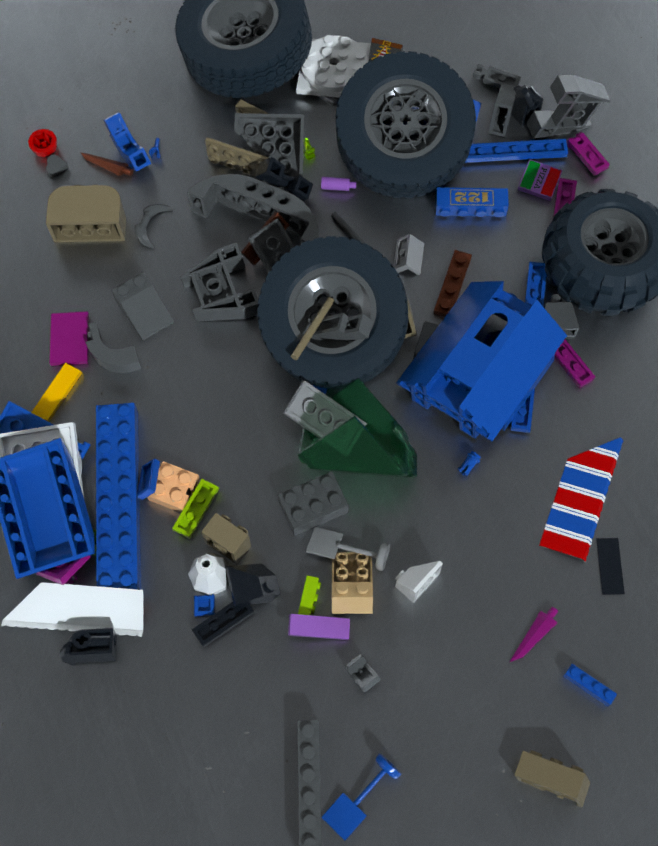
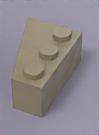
M530 750L529 753L526 751L522 752L514 775L521 782L542 791L546 790L557 794L556 797L567 798L577 802L576 805L581 808L590 786V781L587 775L583 773L584 770L574 765H571V768L562 765V761L555 758H550V760L542 758V754Z

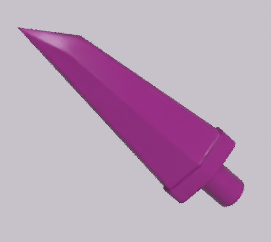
M551 607L547 613L542 611L538 613L537 618L510 662L523 658L555 627L557 622L553 618L558 613L556 608Z

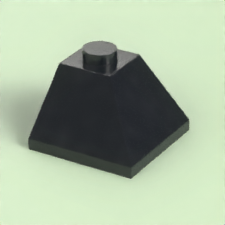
M262 563L225 567L234 606L270 603L281 595L276 575Z

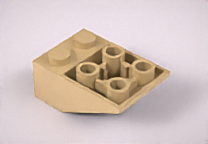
M337 552L335 559H332V614H373L371 556L355 552Z

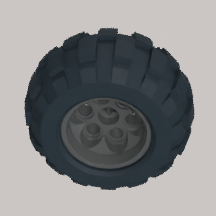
M600 189L598 193L585 192L576 196L571 204L566 203L555 214L552 222L547 227L542 245L544 269L550 284L558 288V295L566 302L573 301L578 304L579 309L584 312L599 311L603 316H616L620 311L633 312L645 306L647 301L658 296V209L648 201L643 202L637 198L638 195L631 192L618 193L615 189Z

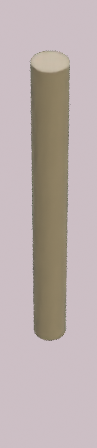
M328 297L292 353V359L298 360L334 303L333 298Z

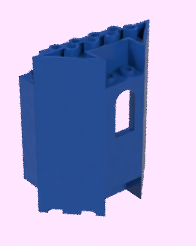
M504 281L471 282L396 382L397 385L411 392L413 402L427 410L431 405L459 421V429L474 439L480 434L492 442L501 429L505 431L554 362L556 351L567 337V334L538 300L532 305L529 302H523L518 299L513 293L505 292L503 290ZM494 314L507 321V325L491 347L475 339V336L489 317Z

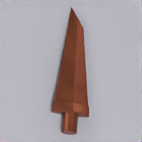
M81 153L87 161L118 176L122 174L132 176L133 169L128 168L127 163Z

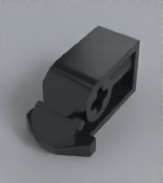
M526 85L514 87L516 96L512 116L521 126L527 124L534 111H541L543 98L532 85L529 87Z
M114 628L79 630L63 645L59 652L63 662L71 666L76 665V663L116 661L117 635Z

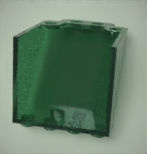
M359 378L330 397L356 416L322 438H318L302 427L298 457L310 469L324 472L405 478L417 477V453L410 445L406 431ZM357 417H359L361 420H363L364 422H366V423H367L366 426H364V425L357 419Z

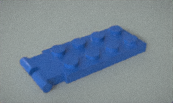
M8 401L0 415V434L54 425L11 401ZM85 441L83 444L78 442L81 459L84 458L91 444Z

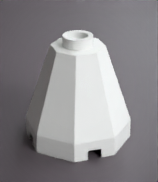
M209 552L194 559L188 575L195 591L205 593V595H215L226 590L228 577L225 567L229 565L224 557Z

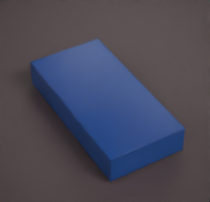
M155 458L142 466L137 497L141 500L150 496L156 490L160 461Z

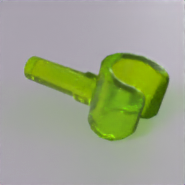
M305 138L307 150L304 151V155L307 160L316 157L315 149L311 146L309 138Z

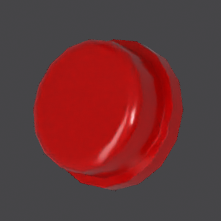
M40 129L30 135L28 144L32 152L37 156L48 157L56 151L57 138L52 131Z

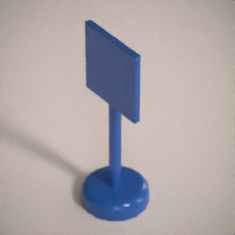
M380 753L376 756L375 760L382 770L353 802L342 793L321 817L345 841L367 816L358 807L359 803L386 773L394 779H398L402 775Z

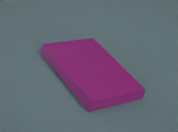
M88 311L51 313L49 362L51 366H61L65 363L69 365L88 364V347L86 344L89 341L87 333L89 331Z

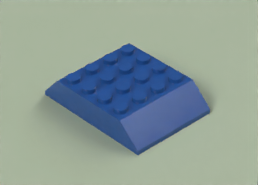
M62 438L0 458V522L16 579L95 554L94 532L73 459Z

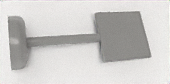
M319 527L314 528L306 552L335 559L340 548L375 557L376 569L384 571L389 556L390 544H381L378 553L340 544L343 538L342 533Z

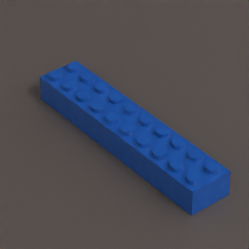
M135 403L96 405V586L141 590L140 498L137 497L139 487L138 410Z

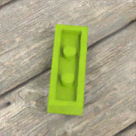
M201 479L172 527L173 531L191 539L217 495L219 487Z

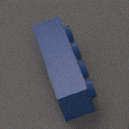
M574 664L569 666L563 676L607 707L612 704L617 696V693Z

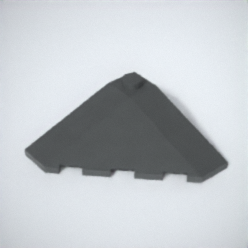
M235 113L234 131L238 136L241 135L247 141V145L256 154L258 153L268 158L272 156L284 164L285 169L283 173L287 176L296 177L300 175L303 177L304 114Z

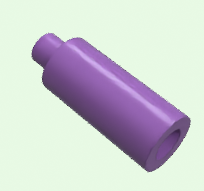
M322 176L321 189L349 191L350 188L356 189V182L350 181V178Z

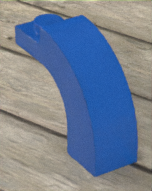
M120 112L103 120L119 153L134 171L137 172L151 164L144 148L139 146L132 137Z

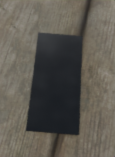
M596 538L602 594H625L618 538Z

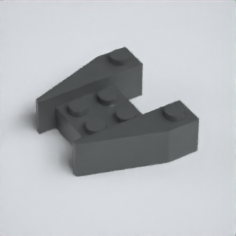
M558 75L550 89L559 105L555 110L534 111L528 119L527 125L533 139L551 138L592 127L590 118L601 103H610L611 100L604 85L576 75Z
M237 242L219 248L180 276L185 289L195 286L201 303V307L192 309L197 322L247 319L257 315L259 299L255 288L236 293L229 275L231 272L245 268Z

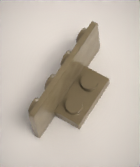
M208 137L205 139L209 161L214 164L224 165L229 169L242 171L247 175L255 176L260 162L268 158Z

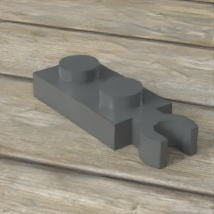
M477 64V71L473 72L474 78H483V83L499 89L501 84L516 87L521 80L520 76L491 66L485 69L480 64Z

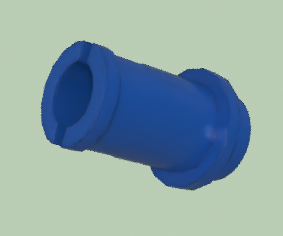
M474 451L467 453V458L457 470L461 473L466 468L462 475L467 477L474 466L480 463L481 457Z

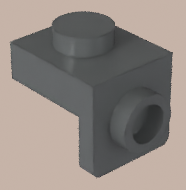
M362 654L353 658L345 666L350 677L364 693L381 680Z

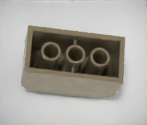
M97 184L62 186L55 189L48 198L46 225L54 242L125 241L126 215L119 193L113 187Z

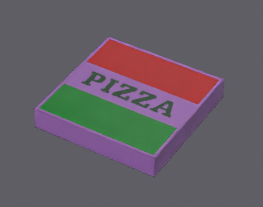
M529 159L518 186V191L551 201L563 170Z

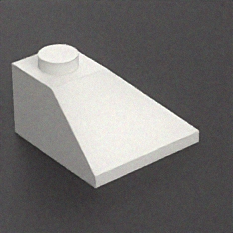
M436 561L409 567L406 572L402 570L395 578L397 580L395 587L414 603L438 577L443 563Z

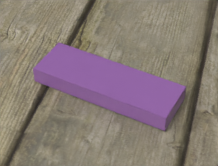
M289 614L288 636L349 640V618Z

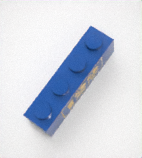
M437 187L435 197L436 215L461 217L507 216L509 208L508 188Z

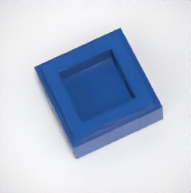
M214 595L194 596L195 617H211L215 614Z

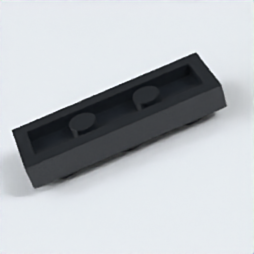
M231 602L193 628L192 632L204 648L254 614V610L250 605L234 606V603Z

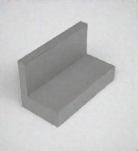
M411 234L397 239L393 267L398 273L409 269L417 275L421 274L424 243Z

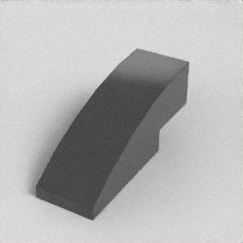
M345 313L326 316L313 334V337L334 340L369 338L373 321L364 314L347 316Z

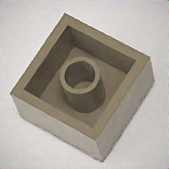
M215 513L201 531L204 541L214 550L238 565L251 547L248 531L240 525L238 527L231 523L232 520L226 515L222 514L220 516Z

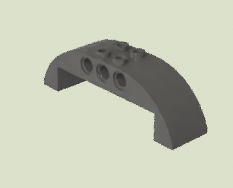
M223 174L204 179L187 191L191 212L203 217H208L216 202L264 222H267L275 212H278L289 224L286 231L300 236L301 243L308 240L314 241L313 239L319 238L318 224L310 208L295 195L281 187L272 186L266 181H260L239 174Z

